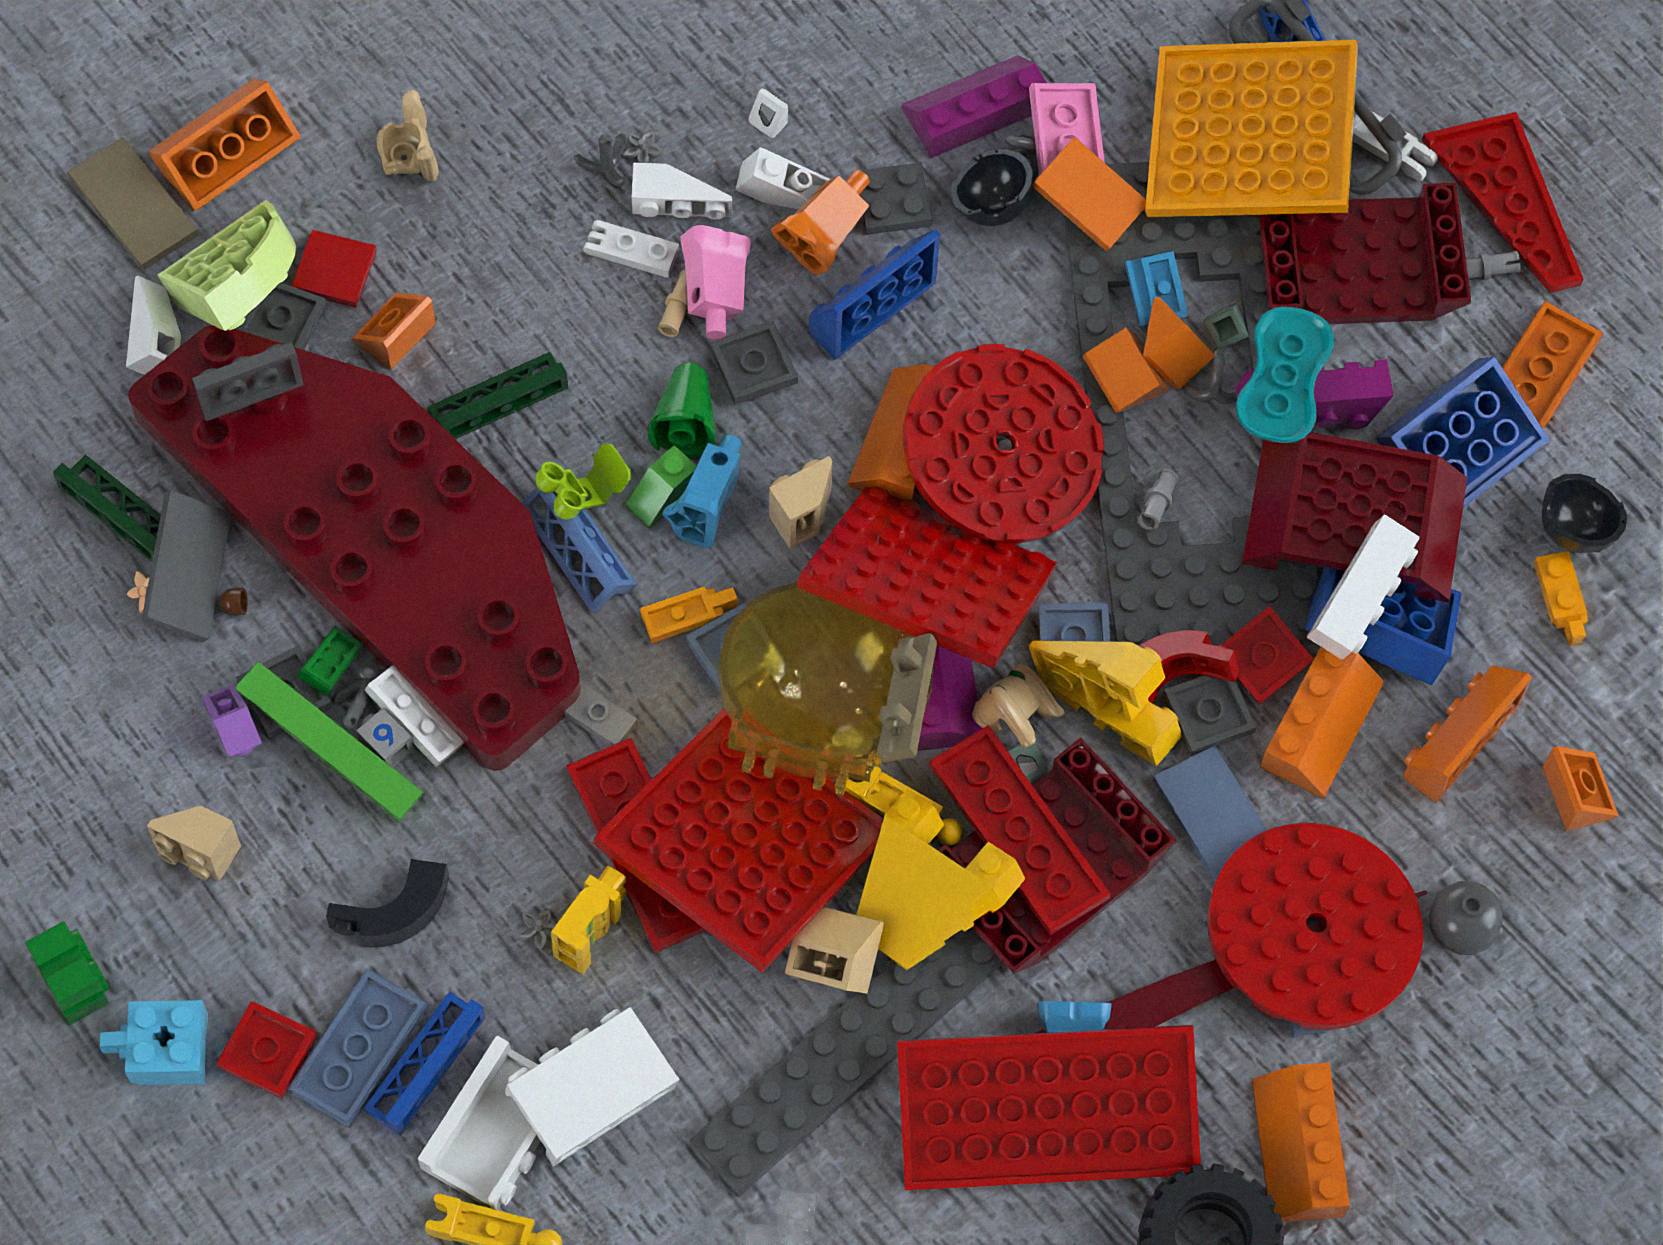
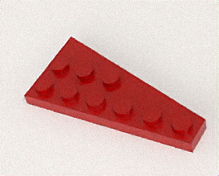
M1517 112L1423 133L1422 142L1428 149L1437 154L1438 161L1511 248L1518 252L1521 260L1549 293L1582 285L1583 276Z

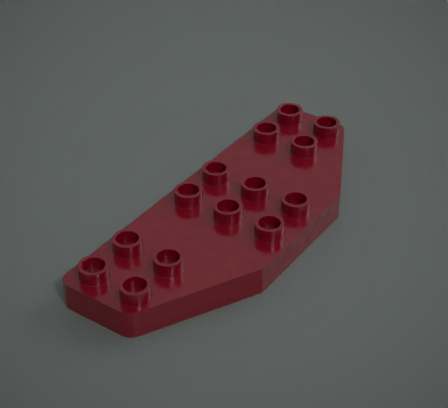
M209 325L198 331L167 356L165 360H162L136 381L128 393L136 421L226 511L231 512V516L354 638L364 644L363 647L386 670L393 665L464 741L463 746L485 768L493 771L507 768L565 717V710L579 697L581 690L580 675L530 510L390 376L294 347L303 386L206 421L201 411L192 378L199 376L205 370L219 369L232 364L240 357H251L265 352L267 348L273 345H284L283 343L241 330L227 329L224 331L214 325Z

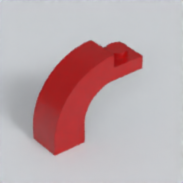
M1196 630L1175 631L1159 635L1140 645L1143 649L1145 647L1151 648L1160 656L1165 679L1148 698L1152 704L1160 689L1176 677L1186 674H1200L1235 683L1240 673L1234 650H1230L1222 645H1211L1208 632Z

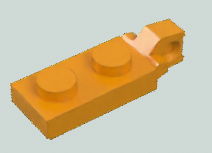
M1569 551L1535 557L1534 567L1551 624H1555L1557 629H1564L1569 646L1582 644L1584 637H1586L1583 624L1588 622V612Z
M704 586L642 607L639 611L650 642L653 644L700 628L739 605L733 587L715 592L714 588L706 589Z

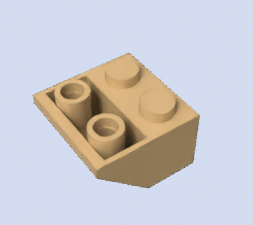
M830 456L820 461L815 459L808 462L801 471L792 476L784 475L775 480L772 486L769 487V518L789 549L820 533L832 487L833 461Z
M201 805L150 820L147 825L152 842L158 851L157 855L161 859L173 865L180 862L188 866V870L193 875L203 880H207L210 877L220 882L241 847L232 820Z
M824 907L792 940L785 974L846 991L868 993L884 922Z

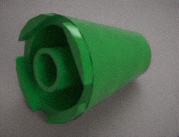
M684 363L674 369L648 426V440L656 450L659 451L660 447L669 450L675 445L689 459L701 457L708 443L715 445L716 429L706 371L695 363Z

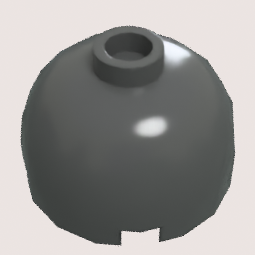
M1458 881L1447 886L1435 898L1429 913L1430 930L1436 941L1441 945L1445 944L1448 948L1453 949L1454 953L1459 955H1475L1487 950L1497 938L1503 922L1502 906L1496 895L1486 886L1474 881Z

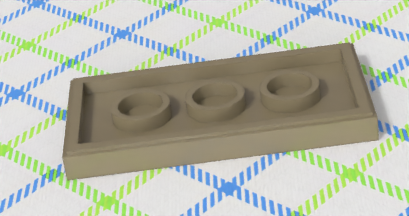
M124 137L68 171L69 178L142 270H145L199 235L197 228Z

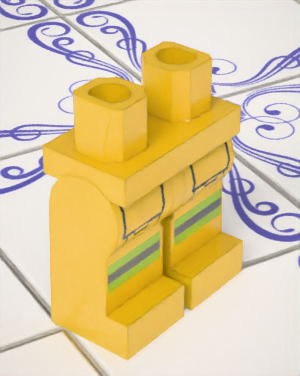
M610 866L605 868L598 879L589 875L584 882V889L578 894L551 931L553 957L584 975L591 965V946L596 939L608 933L610 922L616 925L621 918V901L626 896V889L623 887L626 882V876Z

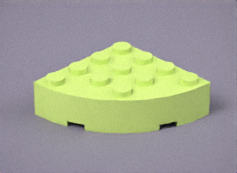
M265 200L157 276L179 309L224 331L227 329L232 330L243 324L245 321L244 316L288 277L287 271L295 257L296 244L275 207Z

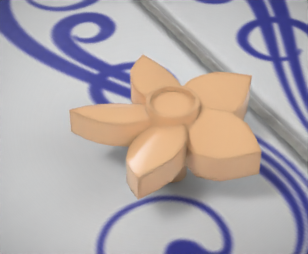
M136 571L134 580L137 587L129 590L127 595L131 598H140L139 612L143 613L149 577L141 571Z

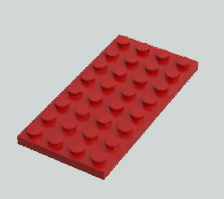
M1193 1025L897 1040L905 1190L1167 1177L1180 1169L1184 1173L1189 1172L1192 1165L1201 1164Z

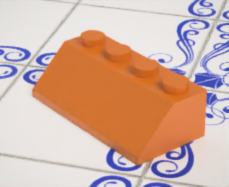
M253 78L150 149L148 153L165 180L191 209L196 211L301 138V135L269 83Z
M920 364L892 370L848 480V487L860 491L865 486L869 488L880 487L888 491L889 495L903 500L915 501L919 490L910 475L905 459L903 423L909 401L915 389L934 366Z
M1320 647L1264 753L1260 768L1324 799L1384 684L1381 677L1359 653L1354 654L1351 652L1341 660L1323 647Z
M1493 665L1484 675L1478 672L1467 686V689L1470 691L1464 699L1458 696L1446 711L1449 717L1444 723L1441 724L1437 721L1430 728L1425 736L1428 742L1422 749L1415 746L1404 760L1407 768L1403 778L1437 803L1520 705L1533 677L1526 672Z
M1330 1062L1292 1065L1253 1078L1252 1088L1266 1194L1271 1195L1276 1203L1274 1208L1275 1214H1281L1282 1222L1343 1218L1350 1207Z

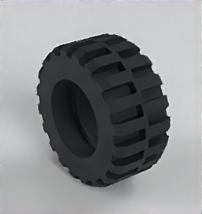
M1213 1163L1211 1169L1204 1170L1202 1164L1192 1165L1189 1172L1184 1173L1180 1169L1171 1174L1168 1182L1162 1181L1155 1189L1152 1198H1149L1139 1224L1137 1245H1177L1175 1231L1178 1222L1185 1214L1199 1209L1216 1210L1230 1217L1240 1228L1245 1245H1284V1236L1280 1232L1283 1222L1281 1214H1275L1274 1212L1276 1203L1272 1196L1267 1195L1264 1197L1260 1192L1263 1185L1255 1178L1249 1183L1243 1179L1245 1172L1234 1168L1231 1174L1223 1171V1164Z

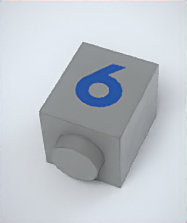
M384 708L376 714L371 713L366 716L359 724V729L356 730L359 742L392 768L414 750L411 735Z

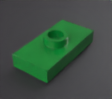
M334 625L297 677L327 696L360 653L364 644Z

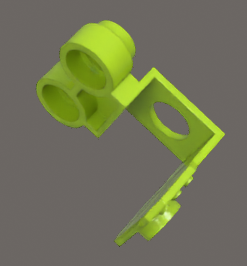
M603 443L593 456L594 466L584 478L577 479L571 469L564 470L554 462L548 461L542 464L535 475V483L538 489L544 493L556 492L554 512L559 518L569 520L575 518L583 509L605 505L613 493H621L631 480L630 469L613 444ZM588 494H589V495H590V500L585 501L586 498L588 497Z

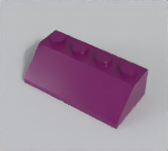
M1017 55L902 103L901 107L930 158H933L1032 116L1029 87L1032 83L1047 82L1034 62Z
M896 629L898 642L899 639L916 637ZM936 646L917 751L953 747L983 729L974 721L972 716L975 703L978 701L972 660L940 646Z

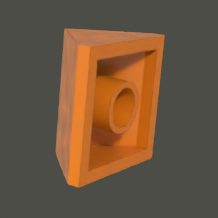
M396 292L351 339L392 370L436 324L432 300L424 295Z
M1155 297L1152 304L1143 358L1174 389H1181L1215 355L1160 297Z
M1126 327L1082 356L1115 413L1156 398L1170 390L1162 376L1143 358L1144 346L1138 335Z
M1561 746L1553 748L1542 768L1565 830L1569 831L1617 818L1619 815L1595 752Z

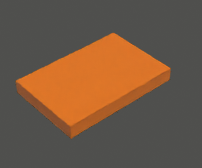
M1073 137L1032 184L1036 191L1106 252L1146 206V199L1076 137Z

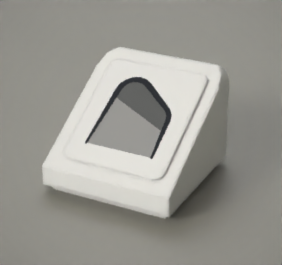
M762 88L757 95L748 121L770 138H774L788 123V105Z

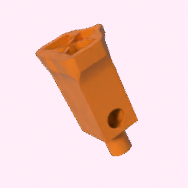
M855 169L845 181L839 175L826 181L794 215L780 220L771 228L773 236L811 273L820 275L828 271L835 261L839 246L869 207L859 195L870 183V179L864 172Z

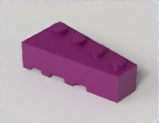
M1387 359L1375 360L1374 367L1359 368L1358 362L1344 363V368L1336 370H1324L1323 366L1314 384V398L1317 410L1314 425H1317L1319 428L1349 426L1350 429H1362L1367 427L1394 396ZM1248 370L1235 386L1237 397L1253 375L1254 370Z

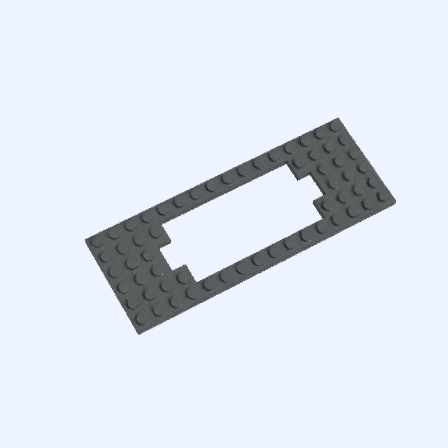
M1149 162L1106 164L1146 199ZM1144 208L1107 252L1064 215L1085 393L1092 403L1090 407L1097 424H1101L1104 439L1102 475L1097 487L1115 642H1132L1140 646L1144 642L1162 634L1182 630H1196L1208 632L1211 645L1217 646L1224 643L1270 605L1302 645L1316 644L1307 638L1310 631L1305 629L1309 607L1318 585L1316 565L1280 558L1276 570L1242 564L1250 516L1233 517L1232 530L1234 542L1182 546L1179 521L1160 522L1159 527L1152 531L1146 530L1137 524L1124 412L1115 413L1082 357L1086 352L1114 335L1108 288L1130 286L1125 262L1174 251L1175 260L1196 259L1199 282L1239 279L1244 322L1249 335L1247 343L1251 370H1255L1257 360L1254 341L1255 327L1261 316L1269 311L1259 215L1147 217Z

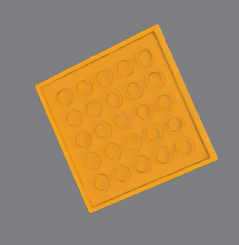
M1357 40L1160 46L1145 206L1147 217L1348 213L1358 54Z

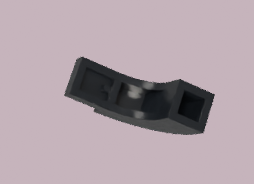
M411 859L404 889L396 899L381 907L362 908L329 903L326 914L329 928L334 929L338 934L352 936L355 935V932H359L362 947H386L408 940L423 930L439 911L445 898L449 880L447 864Z

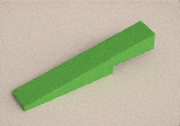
M259 661L235 687L237 692L342 779L348 780L398 823L422 797L423 791Z

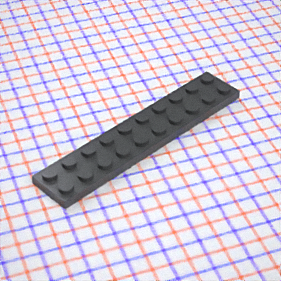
M972 927L965 932L962 929L944 941L946 945L908 970L893 961L870 982L868 993L858 992L689 1140L690 1145L738 1197L898 1057L897 1040H915L921 1037L1003 964Z

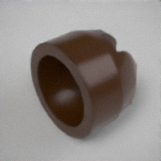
M231 588L221 594L220 606L225 613L233 616L245 615L247 613L248 599L245 588Z

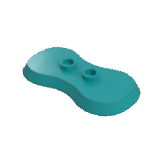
M1276 307L1263 314L1256 324L1254 332L1257 354L1256 366L1253 375L1237 397L1236 415L1242 427L1249 433L1274 442L1290 443L1303 439L1316 422L1317 410L1314 398V384L1319 371L1333 352L1334 334L1328 322L1315 313L1295 307Z

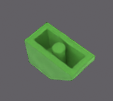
M673 445L648 468L626 502V507L648 528H651L663 517L664 509L677 501L683 494L697 465Z

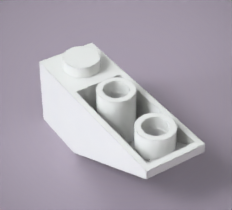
M760 147L742 162L736 191L763 203L799 209L830 179Z
M633 163V214H640L644 217H654L657 215H673L677 218L703 216L710 219L732 217V196L668 164Z
M136 276L126 368L145 375L180 347L181 334L166 288L143 277Z

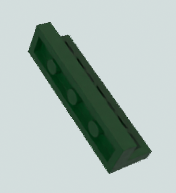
M548 352L427 407L428 412L449 434L458 439L568 389L567 372L562 363H556L551 352ZM545 365L549 366V368L533 374L534 370ZM511 380L515 381V383L503 388L505 383ZM480 394L485 395L484 397L472 402L474 397ZM449 408L455 409L442 416L439 415V413Z
M86 454L71 469L61 463L53 471L57 485L62 491L148 560L153 561L157 538L152 535V532H158L160 513ZM86 468H89L96 474L97 485L88 484L79 475ZM102 492H119L122 505L113 504L102 495ZM127 512H144L147 525H139L127 515Z

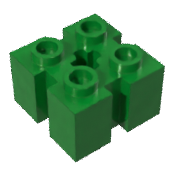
M65 921L25 942L70 1025L109 1004L104 992L110 988L77 928L70 932Z

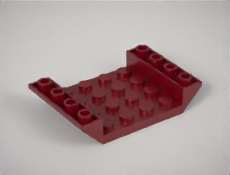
M1456 183L1423 184L1419 197L1349 200L1348 213L1259 215L1269 310L1276 307H1295L1319 315L1328 324L1432 321L1471 303Z
M1309 432L1303 439L1290 443L1263 440L1242 564L1276 570L1280 558L1346 571L1373 524L1385 514L1420 537L1414 547L1418 550L1415 559L1407 569L1402 567L1397 577L1401 581L1416 584L1415 597L1449 603L1467 477L1438 455Z
M1079 738L1055 757L1052 769L1032 786L1107 888L1110 898L1052 935L1047 933L1017 889L1001 908L993 913L990 910L973 921V930L1013 974L1034 966L1045 959L1141 881L1176 843V839L1082 738ZM973 831L952 849L945 845L938 851L963 868H966L985 844L976 831Z

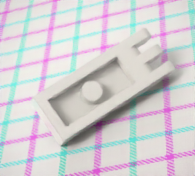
M600 220L594 221L592 225L594 231L589 233L587 238L589 242H586L583 248L586 254L669 278L679 252L678 243Z

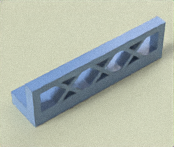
M536 487L522 504L530 510L537 534L589 610L597 612L614 594H629L637 585L587 511L583 509L575 518L569 520L561 519L554 512L556 492L544 493ZM541 497L547 504L546 518H540L533 508ZM555 524H560L565 530L564 545L558 544L554 539ZM573 550L579 551L583 557L582 571H576L572 565ZM591 577H597L604 587V590L596 598L590 591Z

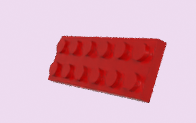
M989 725L929 761V767L983 843L990 842L1016 859L1025 877V880L1017 890L1049 935L1054 934L1110 898L1107 888Z
M632 738L566 765L567 772L597 834L652 780ZM608 856L614 869L626 876V882L623 887L626 889L629 901L655 953L706 931Z

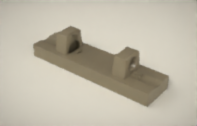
M931 633L913 638L899 639L898 648L892 649L890 660L894 668L887 705L881 707L879 716L883 725L877 755L883 763L916 757L937 641Z

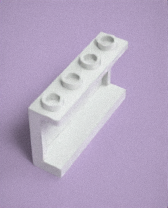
M631 1007L623 1012H620L619 1009L613 1010L600 1020L602 1025L590 1032L588 1028L583 1029L569 1040L571 1045L559 1051L557 1047L553 1048L540 1057L539 1061L541 1064L530 1071L527 1067H524L508 1078L510 1083L505 1090L508 1099L513 1098L547 1149L545 1155L553 1167L675 1089L679 1078Z
M496 1036L418 1157L420 1169L487 1208L498 1210L501 1204L506 1206L517 1189L514 1183L520 1173L526 1174L531 1169L536 1159L534 1151L541 1140L514 1099H508L505 1090L510 1083L508 1078L524 1067H527L530 1071L538 1066V1064L511 1050L508 1041Z

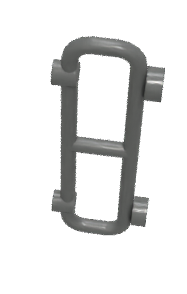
M1250 0L1234 14L1229 24V35L1234 44L1251 43L1242 32L1244 22L1260 8L1271 6L1299 41H1316L1302 24V21L1312 14L1302 0ZM1355 91V113L1389 156L1388 164L1366 182L1358 181L1350 171L1349 190L1358 195H1366L1378 190L1399 171L1402 163V152L1397 142L1407 133L1391 114L1380 122Z

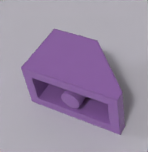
M235 684L202 697L228 757L248 754L254 750L255 746L262 744L247 705L240 693L235 690Z

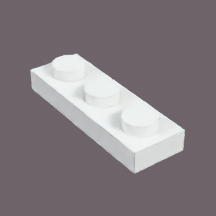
M393 665L367 685L365 692L411 735L413 743L435 767H438L464 744V741Z

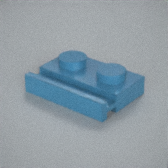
M1174 251L1125 262L1139 328L1149 326L1153 299L1155 297H1160L1180 319L1188 317Z

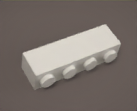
M1385 514L1378 519L1367 534L1308 633L1307 638L1341 660L1351 652L1357 654L1367 640L1368 636L1363 633L1368 624L1374 625L1385 609L1380 605L1386 595L1391 597L1399 586L1401 579L1397 575L1402 567L1407 569L1415 559L1418 550L1414 547L1420 537Z

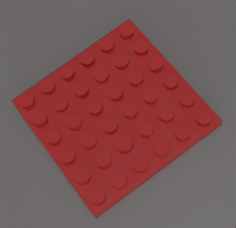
M865 486L800 573L796 587L918 637L931 633L937 641V646L994 669L1052 576L1057 562L1048 559L1040 552H1031L1016 546L1015 543L991 542L977 538L954 527L938 513L921 507L913 500H903L894 497L880 487L869 488Z
M728 704L594 837L593 844L763 973L791 944L792 940L872 858L883 818Z

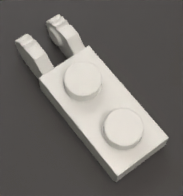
M1372 112L1380 122L1384 119ZM1356 114L1353 121L1352 141L1388 162L1389 156ZM1407 133L1397 142L1402 152L1400 168L1407 176L1412 177L1416 181H1422L1427 175L1426 169L1408 156L1412 153L1417 161L1430 167L1436 163L1438 157L1432 150L1418 142L1416 137Z

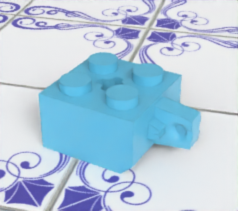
M202 1000L128 1001L127 1025H121L120 1031L100 1032V1049L102 1053L119 1054V1058L125 1060V1074L130 1083L138 1085L205 1084L208 1012ZM172 1039L168 1040L167 1046H161V1044L165 1043V1040Z

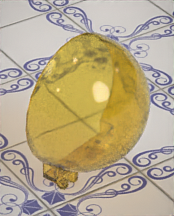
M796 581L773 588L750 601L732 620L722 640L718 680L723 706L732 723L729 732L728 748L746 752L742 765L743 772H751L755 764V757L758 755L765 760L764 777L772 778L775 769L778 768L800 777L814 778L813 789L817 790L822 789L826 779H836L835 794L843 796L849 777L870 782L873 769L883 763L877 755L883 725L879 716L881 707L886 706L894 668L890 660L892 649L898 648L899 639L916 636L797 588ZM934 666L932 668L925 711L931 698Z

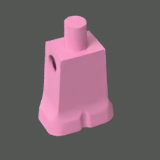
M697 225L691 227L680 236L686 270L688 314L706 318V337L722 339L726 336V323L743 311L745 267L747 256L750 253L751 239L737 233L725 232L722 229Z

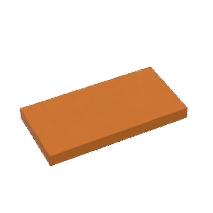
M1546 301L1543 302L1502 366V369L1543 430L1604 334Z

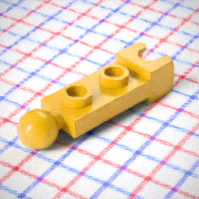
M863 758L857 760L856 774L864 779V781L856 783L850 779H845L841 786L842 789L869 809L883 817L907 788L934 805L939 816L943 812V806L881 772V768ZM943 819L944 827L936 837L942 845H956L962 840L964 835L963 827L956 819Z
M443 1194L434 1195V1202L438 1210L447 1213L446 1218L441 1221L428 1220L425 1224V1232L431 1237L469 1245H562L561 1236L551 1229H544L538 1233H533L534 1219L464 1201L461 1202L459 1198Z

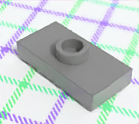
M580 682L581 690L579 697L565 710V716L610 746L624 741L638 724L637 718Z

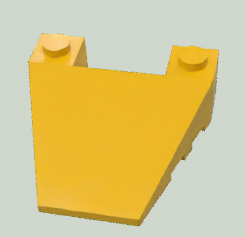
M1032 641L1030 643L1029 649L1038 676L1048 687L1049 691L1075 711L1082 707L1092 716L1096 717L1094 725L1102 731L1108 726L1122 738L1120 744L1128 751L1157 767L1181 739L1182 734L1176 714L1169 708H1160L1148 700L1149 696L1165 679L1161 658L1151 648L1145 647L1143 649L1132 642Z
M908 788L884 816L856 914L884 922L878 951L906 970L946 945L944 941L961 929L965 932L974 926L973 921L991 910L993 913L1001 908L1025 880L1016 859L990 842L985 844L966 868H963L930 846L929 843L944 827V823L934 805Z

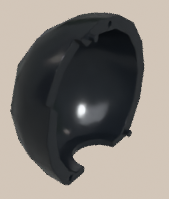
M1005 148L987 150L973 156V160L961 169L955 181L951 183L950 195L954 206L962 215L979 225L997 226L1013 221L1025 210L1033 195L1034 188L1032 184L1034 183V176L1029 160L1019 152Z
M1563 474L1550 481L1543 499L1542 522L1546 534L1560 548L1576 554L1600 552L1612 546L1625 531L1627 513L1623 502H1619L1610 490L1596 482L1597 478L1583 474Z

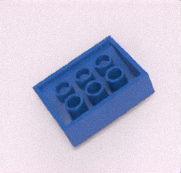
M935 229L910 240L902 247L896 246L888 253L884 261L877 266L872 265L862 273L859 280L852 285L847 284L837 292L834 299L826 305L824 303L818 305L811 312L809 317V334L834 360L838 359L936 284L940 233Z
M1495 357L1476 359L1376 437L1380 445L1438 455L1467 477L1463 508L1550 441Z
M1324 567L1309 607L1305 625L1306 630L1310 631L1344 575L1345 570ZM1401 581L1391 597L1386 595L1380 605L1385 609L1374 625L1368 624L1363 633L1368 636L1367 640L1358 653L1376 660L1384 666H1389L1405 673L1413 679L1433 685L1451 656L1462 593L1451 588L1449 603L1415 597L1416 584Z

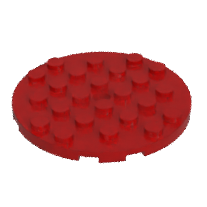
M1005 344L978 345L973 349L953 353L935 365L915 389L905 413L903 449L910 475L917 489L927 503L943 519L963 532L980 539L1001 543H1025L1045 538L1064 528L1080 514L1093 497L1102 475L1104 439L1101 424H1097L1090 407L1092 403L1085 391L1058 364L1029 349L1022 351L1005 347ZM996 437H1007L1011 441L1012 449L1008 451L998 450L999 446L996 443Z
M1288 824L1269 829L1249 839L1230 856L1214 883L1208 905L1207 926L1211 949L1216 962L1234 989L1237 987L1252 1001L1251 1005L1276 1020L1281 1018L1300 1024L1299 1027L1315 1030L1347 1028L1363 1023L1382 1013L1402 994L1412 979L1422 952V914L1414 890L1406 876L1396 863L1373 843L1353 832L1326 824ZM1311 916L1319 919L1325 924L1324 931L1318 933L1311 931L1306 924V920Z

